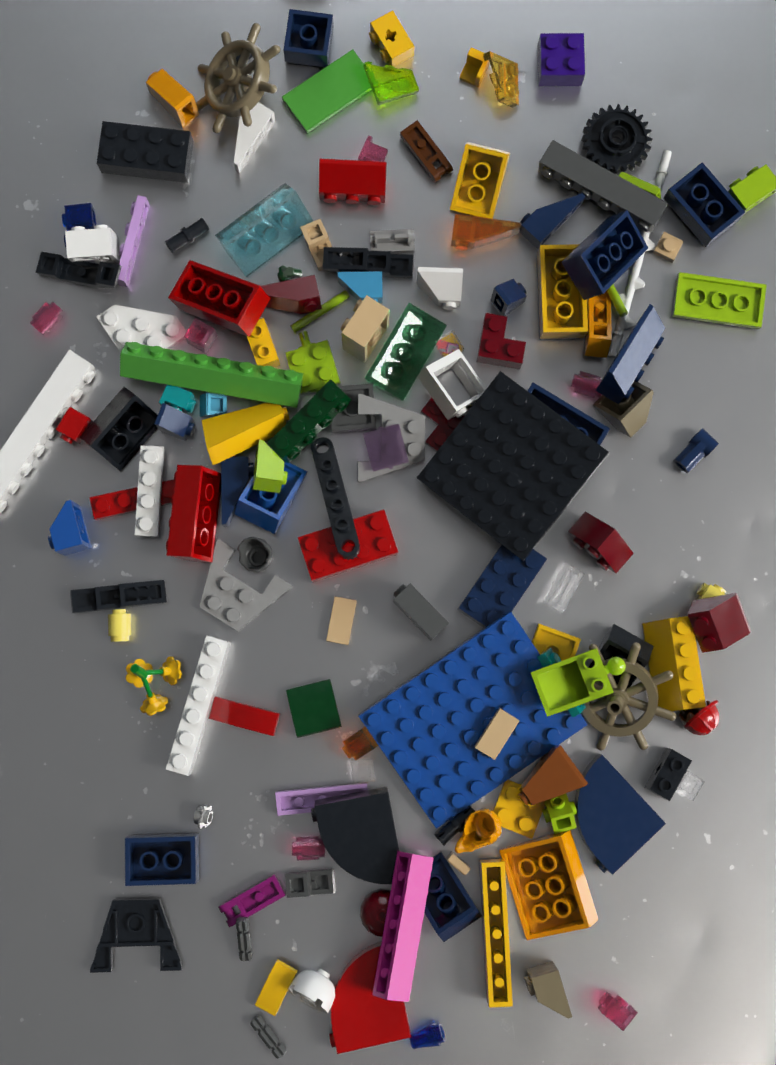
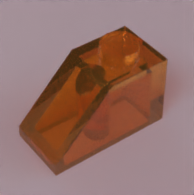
M363 726L343 741L345 746L342 749L349 759L354 757L355 760H358L379 745L367 727Z

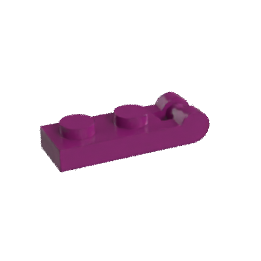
M274 874L224 902L218 908L221 913L224 912L227 918V925L232 927L236 924L238 917L248 918L281 899L286 894ZM235 905H237L239 910L241 911L239 914L236 915L232 909V907H234Z

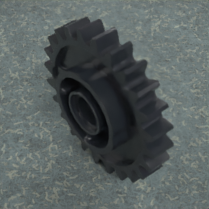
M617 104L616 109L608 105L607 111L601 107L599 115L594 112L591 117L592 119L587 120V126L583 129L585 135L581 139V141L586 142L583 144L582 150H588L585 157H592V162L598 163L599 166L607 170L612 169L614 174H617L618 170L626 173L627 168L630 171H634L635 165L640 167L642 160H646L647 153L651 150L649 144L653 140V138L648 137L652 130L645 129L649 122H641L643 114L636 116V109L629 112V108L626 106L622 110L619 104ZM612 137H618L622 142H615Z

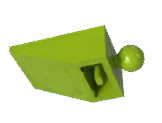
M596 648L533 671L531 675L548 717L614 693L607 674L621 675L625 671L626 664L622 658L613 657L608 661L607 665H603ZM587 659L594 660L595 665L592 668H588L585 665ZM596 681H601L603 683V688L601 690H596L594 688V683Z

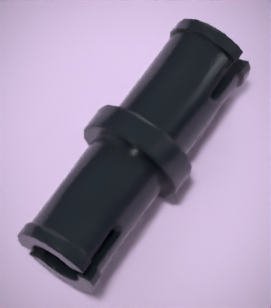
M200 218V220L189 227L181 228V232L166 240L165 243L171 253H174V251L185 244L193 243V239L208 231L209 227L204 219Z
M469 805L454 818L451 817L449 822L434 834L435 837L445 846L458 832L462 833L464 831L463 828L467 817L475 812V810Z

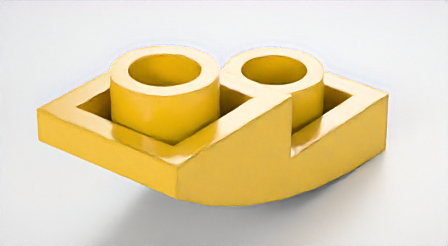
M277 959L255 1006L276 1016L298 970Z

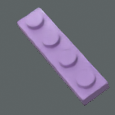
M140 195L137 196L136 202H133L131 205V222H128L126 225L125 244H121L119 251L121 259L118 265L122 267L118 284L128 287L150 205L147 198Z
M367 782L276 791L277 816L310 813L311 808H315V800L368 790Z

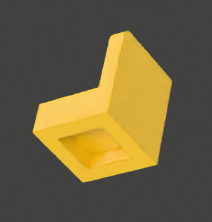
M471 47L467 54L466 64L460 74V80L479 88L489 66L491 56Z

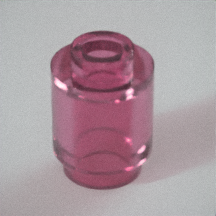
M45 302L32 316L33 320L30 324L44 335L46 332H50L63 318L60 314L63 310L54 302L51 304Z
M580 371L578 375L574 374L571 387H574L575 393L592 398L595 396L601 397V394L595 390L602 379L600 376Z
M319 836L297 837L296 842H292V856H297V861L319 860V857H325V846Z

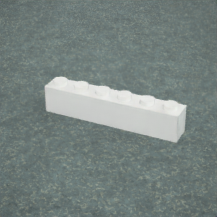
M206 635L166 770L186 776L192 774L231 642Z

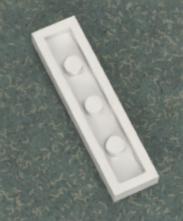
M161 446L140 447L135 536L159 537L164 447Z

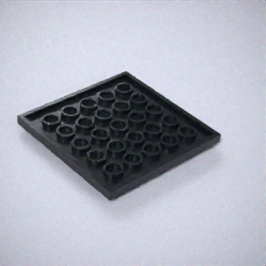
M500 371L417 476V479L524 562L608 456L609 451Z

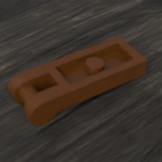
M418 120L400 132V137L428 172L434 183L439 181L445 173L449 174L453 171L450 162ZM438 161L441 166L435 169L433 164Z

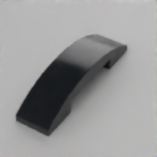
M41 252L36 273L79 285L116 288L122 266L106 262H100L99 264L86 261L71 262L62 255Z

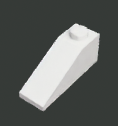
M259 102L250 110L251 126H245L242 116L239 118L234 166L238 173L241 172L275 122L274 112Z

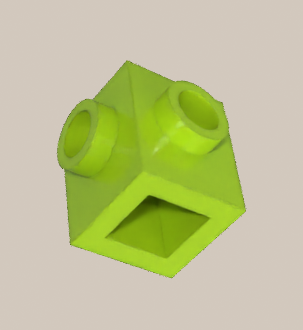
M566 793L545 801L546 809H542L545 822L551 823L554 834L577 828L574 818L577 810L574 801L569 802Z

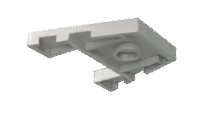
M358 394V414H381V461H357V481L362 482L425 461V415Z
M217 539L213 553V562L209 567L199 607L231 628L239 631L268 606L278 600L279 597L289 591L292 585L274 575L263 594L254 590L224 571L225 566L236 550L220 539Z

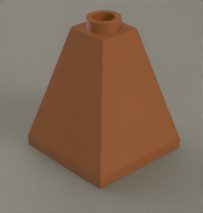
M555 745L539 760L519 788L520 793L518 796L526 806L528 804L535 805L585 787L588 782L562 746Z

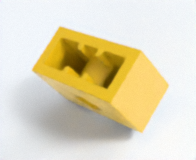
M393 10L370 22L369 37L374 45L377 44L379 46L381 58L385 63L388 62L391 68L414 56L415 46Z
M264 318L259 319L251 335L247 336L256 364L260 366H280Z

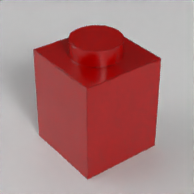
M69 407L56 430L61 433L60 438L69 444H72L73 441L80 444L82 442L80 436L93 421L86 415Z

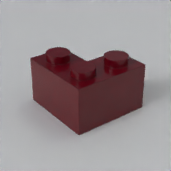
M485 313L476 362L520 370L523 364L526 342L504 338L507 316Z
M586 511L568 531L574 538L572 540L573 544L581 550L586 548V551L592 557L598 559L596 563L605 571L610 569L617 573L634 554L615 528Z

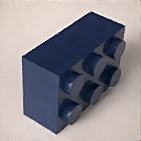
M703 162L669 188L664 196V200L705 247L731 228L745 214L743 208Z
M199 833L129 835L125 838V886L196 884L199 881Z

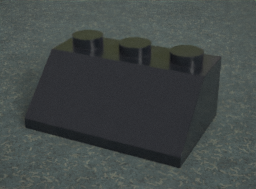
M123 387L80 438L121 471L138 452L140 447L157 430L155 421L158 415L139 397Z

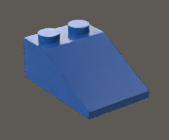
M284 461V471H287L288 475L286 485L281 486L280 493L253 490V475L238 499L235 515L275 534L308 471Z

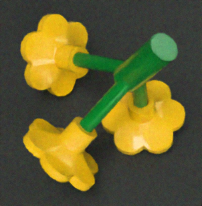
M173 656L167 657L166 662L157 670H153L152 665L145 663L142 659H137L134 663L126 666V681L133 683L137 688H141L143 685L145 687L147 695L143 705L140 707V711L147 713L148 716L164 711L168 703L167 697H162L160 694L155 695L151 691L148 683L152 681V675L160 674V676H163L164 681L169 682L170 685H176L177 680L181 679L180 661L175 660Z

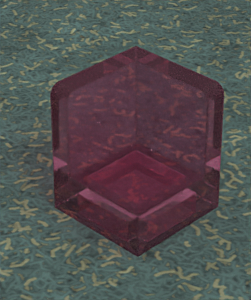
M368 135L358 160L384 162L388 150L374 144L373 137Z

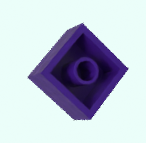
M540 33L537 45L538 87L582 86L585 77L584 33Z

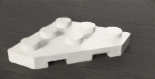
M113 305L96 316L120 353L126 342H138L142 345L171 349L189 337L188 332L177 316Z

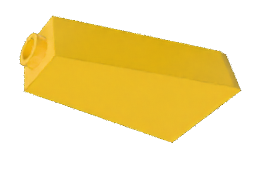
M263 403L201 420L206 447L212 465L218 464L257 445L259 440L265 441L274 437L286 425V421L290 420L287 408H282L278 404Z

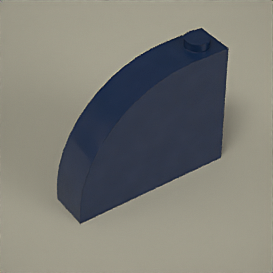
M598 754L582 774L588 784L576 790L574 804L577 814L575 815V820L583 842L597 859L595 864L603 873L608 871L613 875L666 823L602 754Z

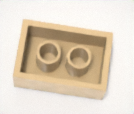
M367 295L363 301L361 299L358 300L353 309L354 315L351 319L347 318L340 329L342 330L341 341L343 350L366 363L388 330L390 316L388 308Z

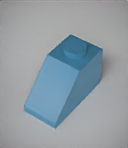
M382 271L338 272V283L357 301L359 299L363 301L367 295L378 303H382Z

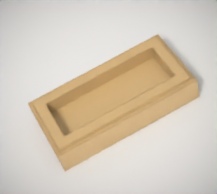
M334 597L326 641L349 645L357 600Z
M499 707L475 744V748L495 760L519 723V719Z

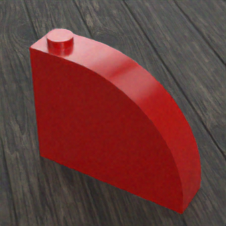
M382 941L358 953L344 968L335 986V999L331 1007L333 1032L329 1033L331 1047H336L337 1054L411 1038L405 1003L403 1001L385 1000L372 995Z

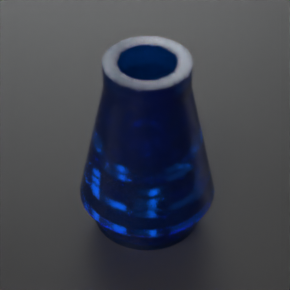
M434 1022L412 1034L410 1038L413 1049L441 1046V1043L446 1042L441 1023L435 1024Z

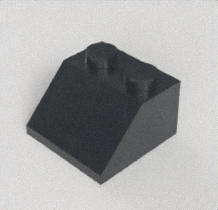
M613 624L603 638L599 650L604 660L613 657L627 659L632 644L637 642L641 648L636 663L645 667L649 662L654 646ZM593 659L591 660L588 668H592L595 665ZM631 674L627 688L631 687L637 678L633 674ZM613 675L616 683L618 684L621 675Z

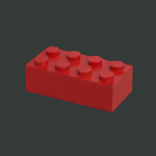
M189 260L168 297L181 311L248 337L251 335L271 299L260 285Z
M177 465V470L174 474V494L171 498L172 512L169 518V538L166 542L167 556L187 561L212 563L221 492V473L199 465Z
M383 509L353 519L360 544V553L354 559L347 560L340 557L331 527L298 537L311 581L316 582L398 555L385 510ZM347 542V544L343 545L342 550L351 552L355 545Z

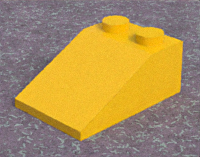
M467 142L450 210L493 220L510 152Z

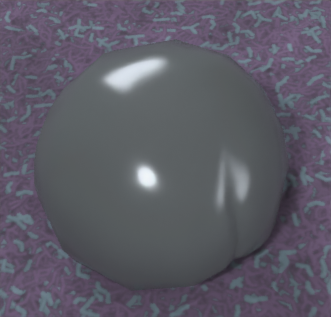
M249 537L244 539L237 548L239 551V562L248 571H263L272 561V549L264 539Z

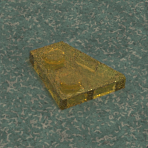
M491 51L484 53V61L489 60L493 71L489 76L494 85L498 102L512 108L518 106V63Z

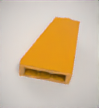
M163 68L148 77L146 85L149 92L182 128L199 116L194 96Z

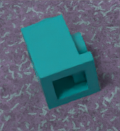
M166 385L159 404L162 406V403H165L181 412L192 413L196 400H194L195 396L192 392L177 386Z

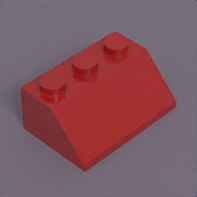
M319 159L320 200L326 203L345 201L348 204L367 202L369 205L385 203L387 162Z

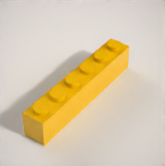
M502 858L481 859L479 863L487 1003L489 1008L513 1006L505 861Z

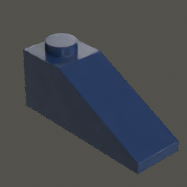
M582 193L536 209L532 214L527 213L520 221L522 225L519 232L539 249V246L543 245L583 204L586 196Z
M248 456L230 457L221 462L222 525L224 527H229L235 514L238 499L249 483L250 476L254 475V463H250Z

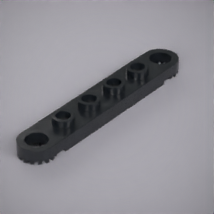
M321 437L312 443L311 451L335 544L340 557L347 560L354 559L360 553V544L332 441ZM322 445L329 447L325 453H319L317 449ZM351 542V544L355 545V548L351 552H345L342 550L345 543Z

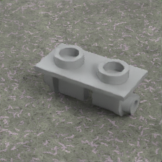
M414 229L370 231L371 251H415Z

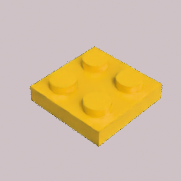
M508 779L502 785L493 811L500 818L501 827L533 839L543 812L542 809L545 807V801L526 806L518 796L520 793L519 788L522 785Z

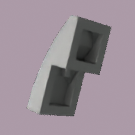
M334 869L285 874L287 898L336 892Z

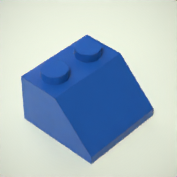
M68 500L50 527L51 536H48L51 549H55V552L64 556L91 549L80 505L72 500Z

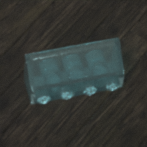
M284 183L215 236L242 273L248 277L301 237L303 234L300 227L313 222V219L297 192Z

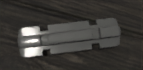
M238 917L236 919V929L238 932L239 959L241 961H250L252 959L249 919L247 917Z
M258 1015L251 1021V1026L255 1031H258L259 1037L266 1046L272 1049V1054L275 1058L282 1057L286 1053L285 1046L282 1042H278L279 1038L269 1025H265L266 1021L263 1017Z

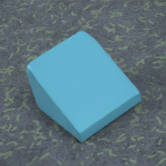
M207 392L200 395V417H215L227 413V395Z

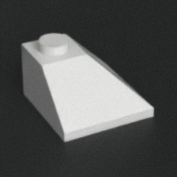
M418 267L417 285L437 306H443V309L446 310L460 307L463 268Z

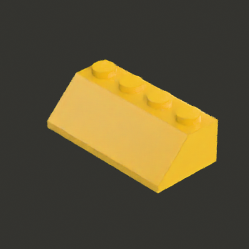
M688 616L642 623L644 641L654 646L648 662L649 673L654 677L665 671L673 672L671 680L657 685L658 707L672 712L706 707L696 638Z

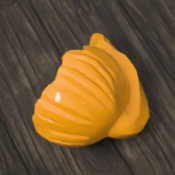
M487 808L471 813L465 821L463 835L456 843L455 852H473L476 849L493 844L502 833V823L497 814Z

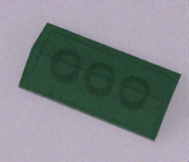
M408 303L364 379L382 392L403 401L447 325Z

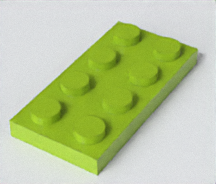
M679 272L677 274L672 317L760 329L762 327L767 284Z

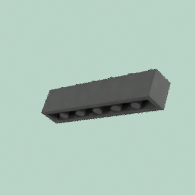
M552 140L539 161V171L543 176L549 179H556L566 189L572 188L578 194L583 193L586 196L585 199L594 200L604 210L610 209L617 214L628 210L637 228L642 231L653 233L666 211L667 202Z

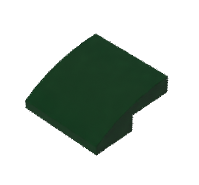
M330 679L286 690L297 738L342 727Z

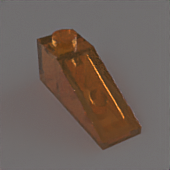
M455 214L451 246L457 250L466 251L517 235L521 223Z

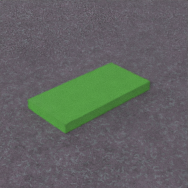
M352 49L283 95L282 100L308 134L378 86V83Z

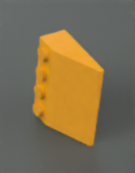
M571 830L558 834H549L499 850L501 858L505 861V871L526 940L590 928L598 921Z

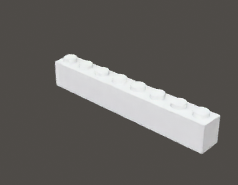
M71 350L66 353L0 450V513L5 509L7 505L6 500L9 496L15 494L18 490L21 478L28 475L31 471V464L34 459L40 457L43 453L47 440L53 438L56 434L57 425L74 401L77 402L80 399L83 387L86 383H90L95 376L94 371L96 368Z

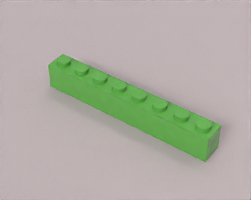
M126 342L120 353V376L295 408L298 407L301 397L303 373L294 370H282L272 366H260L249 362L232 361L227 358L210 357L205 354H193L182 350L165 349L160 346L142 345L138 342Z

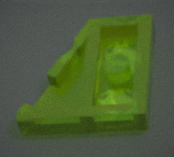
M372 62L364 63L363 66L378 105L419 92V87L411 69H397L390 65H385L384 67L372 65Z

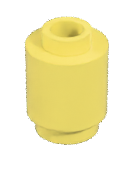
M126 609L112 610V614H108V636H111V642L129 641V635H131V614H126Z

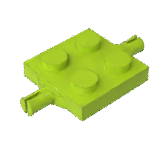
M303 331V334L300 332L298 335L302 346L285 354L290 370L303 373L301 395L317 393L330 379L336 384H340L329 341L324 340L318 343H310L308 332Z

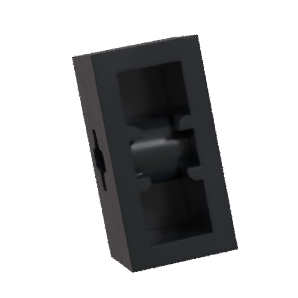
M666 748L644 788L670 801L692 760L673 749Z

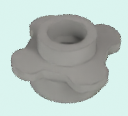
M198 806L194 813V823L198 824V828H207L213 819L212 806Z

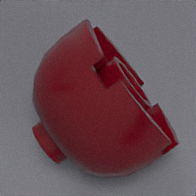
M382 888L374 890L364 898L361 904L360 918L362 924L368 932L375 936L383 937L391 890Z

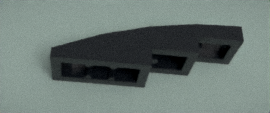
M324 247L323 270L334 272L382 271V277L413 278V254H391V251H369L368 248Z
M164 580L70 590L72 613L167 602Z

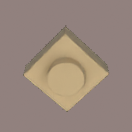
M663 232L653 253L673 263L684 241Z

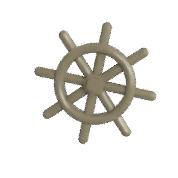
M258 23L252 25L247 40L232 42L230 34L224 31L221 34L224 47L217 52L209 66L205 64L198 65V71L206 74L204 82L205 96L197 101L196 105L198 111L210 105L218 112L212 128L214 133H220L226 116H242L243 124L247 127L251 126L250 110L260 101L264 92L274 94L277 91V87L274 84L268 83L270 75L269 60L280 53L281 49L278 45H273L264 52L255 45L261 29ZM252 54L254 60L247 65L249 57ZM241 55L237 63L236 57ZM226 92L222 102L220 96ZM236 93L237 101L232 103Z
M637 642L632 644L627 659L622 658L626 668L621 674L619 683H616L612 674H607L614 693L604 696L606 698L592 704L590 701L585 703L586 708L580 713L595 729L601 732L597 743V748L600 751L606 748L610 735L619 737L633 735L639 748L646 750L648 743L641 730L652 721L654 715L670 721L676 719L674 712L658 707L657 685L671 680L673 672L665 671L652 677L643 666L636 663L641 648ZM591 644L589 651L597 648L603 665H607L610 659L604 660L598 646ZM631 674L641 681L627 688ZM594 683V688L596 690H601L603 688V686ZM646 690L648 703L631 696ZM629 706L645 712L635 720ZM607 707L608 714L605 720L596 712ZM622 713L627 723L616 724L617 715Z

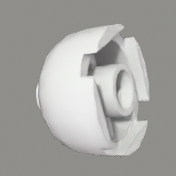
M320 968L317 972L313 970L302 971L293 979L288 988V991L294 997L297 993L300 994L301 1002L321 1013L325 1012L328 1014L335 999V987L329 980L330 974Z

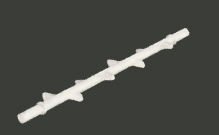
M669 150L663 151L659 169L656 171V180L648 182L659 187L660 192L662 191L665 177L668 174L667 169L672 154ZM641 231V235L648 246L645 252L655 250L656 245L649 239L650 231ZM645 252L629 267L631 272L625 293L619 295L628 313L634 291L645 287V282L638 277ZM628 314L624 317L618 316L608 353L610 358H616L621 339L624 337V329L634 327L635 322Z

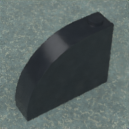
M381 787L315 800V808H311L312 820L318 823L323 844L333 860L342 869L356 878L376 884H392L399 846L388 788Z

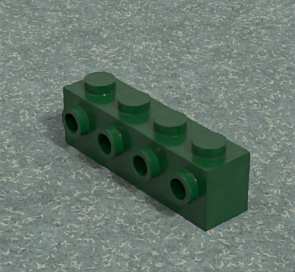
M330 379L267 444L284 461L288 463L299 456L301 450L306 445L315 440L317 434L322 429L331 424L333 418L338 413L347 408L352 399Z

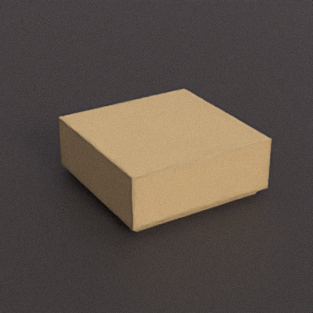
M452 851L447 856V861L463 875L470 871V866Z

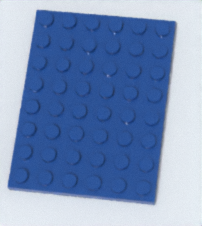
M511 611L358 715L436 829L451 817L456 816L469 805H472L548 753L552 747L561 744L588 725L581 714L572 717L568 709L547 717L531 672L543 668L537 658L540 656V653ZM500 707L519 719V723L494 760L476 749L475 744Z

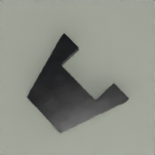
M160 898L112 900L90 973L112 972L113 947L160 946V971H180L183 969Z

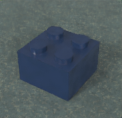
M289 9L283 49L285 62L327 67L334 28L333 14Z

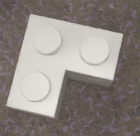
M95 225L94 229L76 226L72 227L70 231H65L67 258L71 262L94 260L98 264L100 262H120L118 236L107 225Z

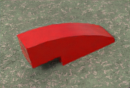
M215 696L209 719L275 736L280 713Z

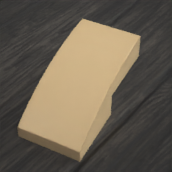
M321 219L301 226L300 229L318 271L323 270L324 247H332Z

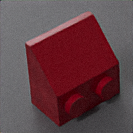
M737 593L692 601L687 615L702 653L723 650L751 633Z

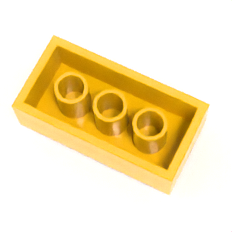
M580 244L539 246L537 270L540 339L584 338L588 332L587 299L583 300L562 264V261Z

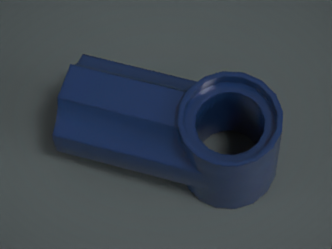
M703 428L673 460L676 466L686 473H689L703 457L705 458L719 444Z

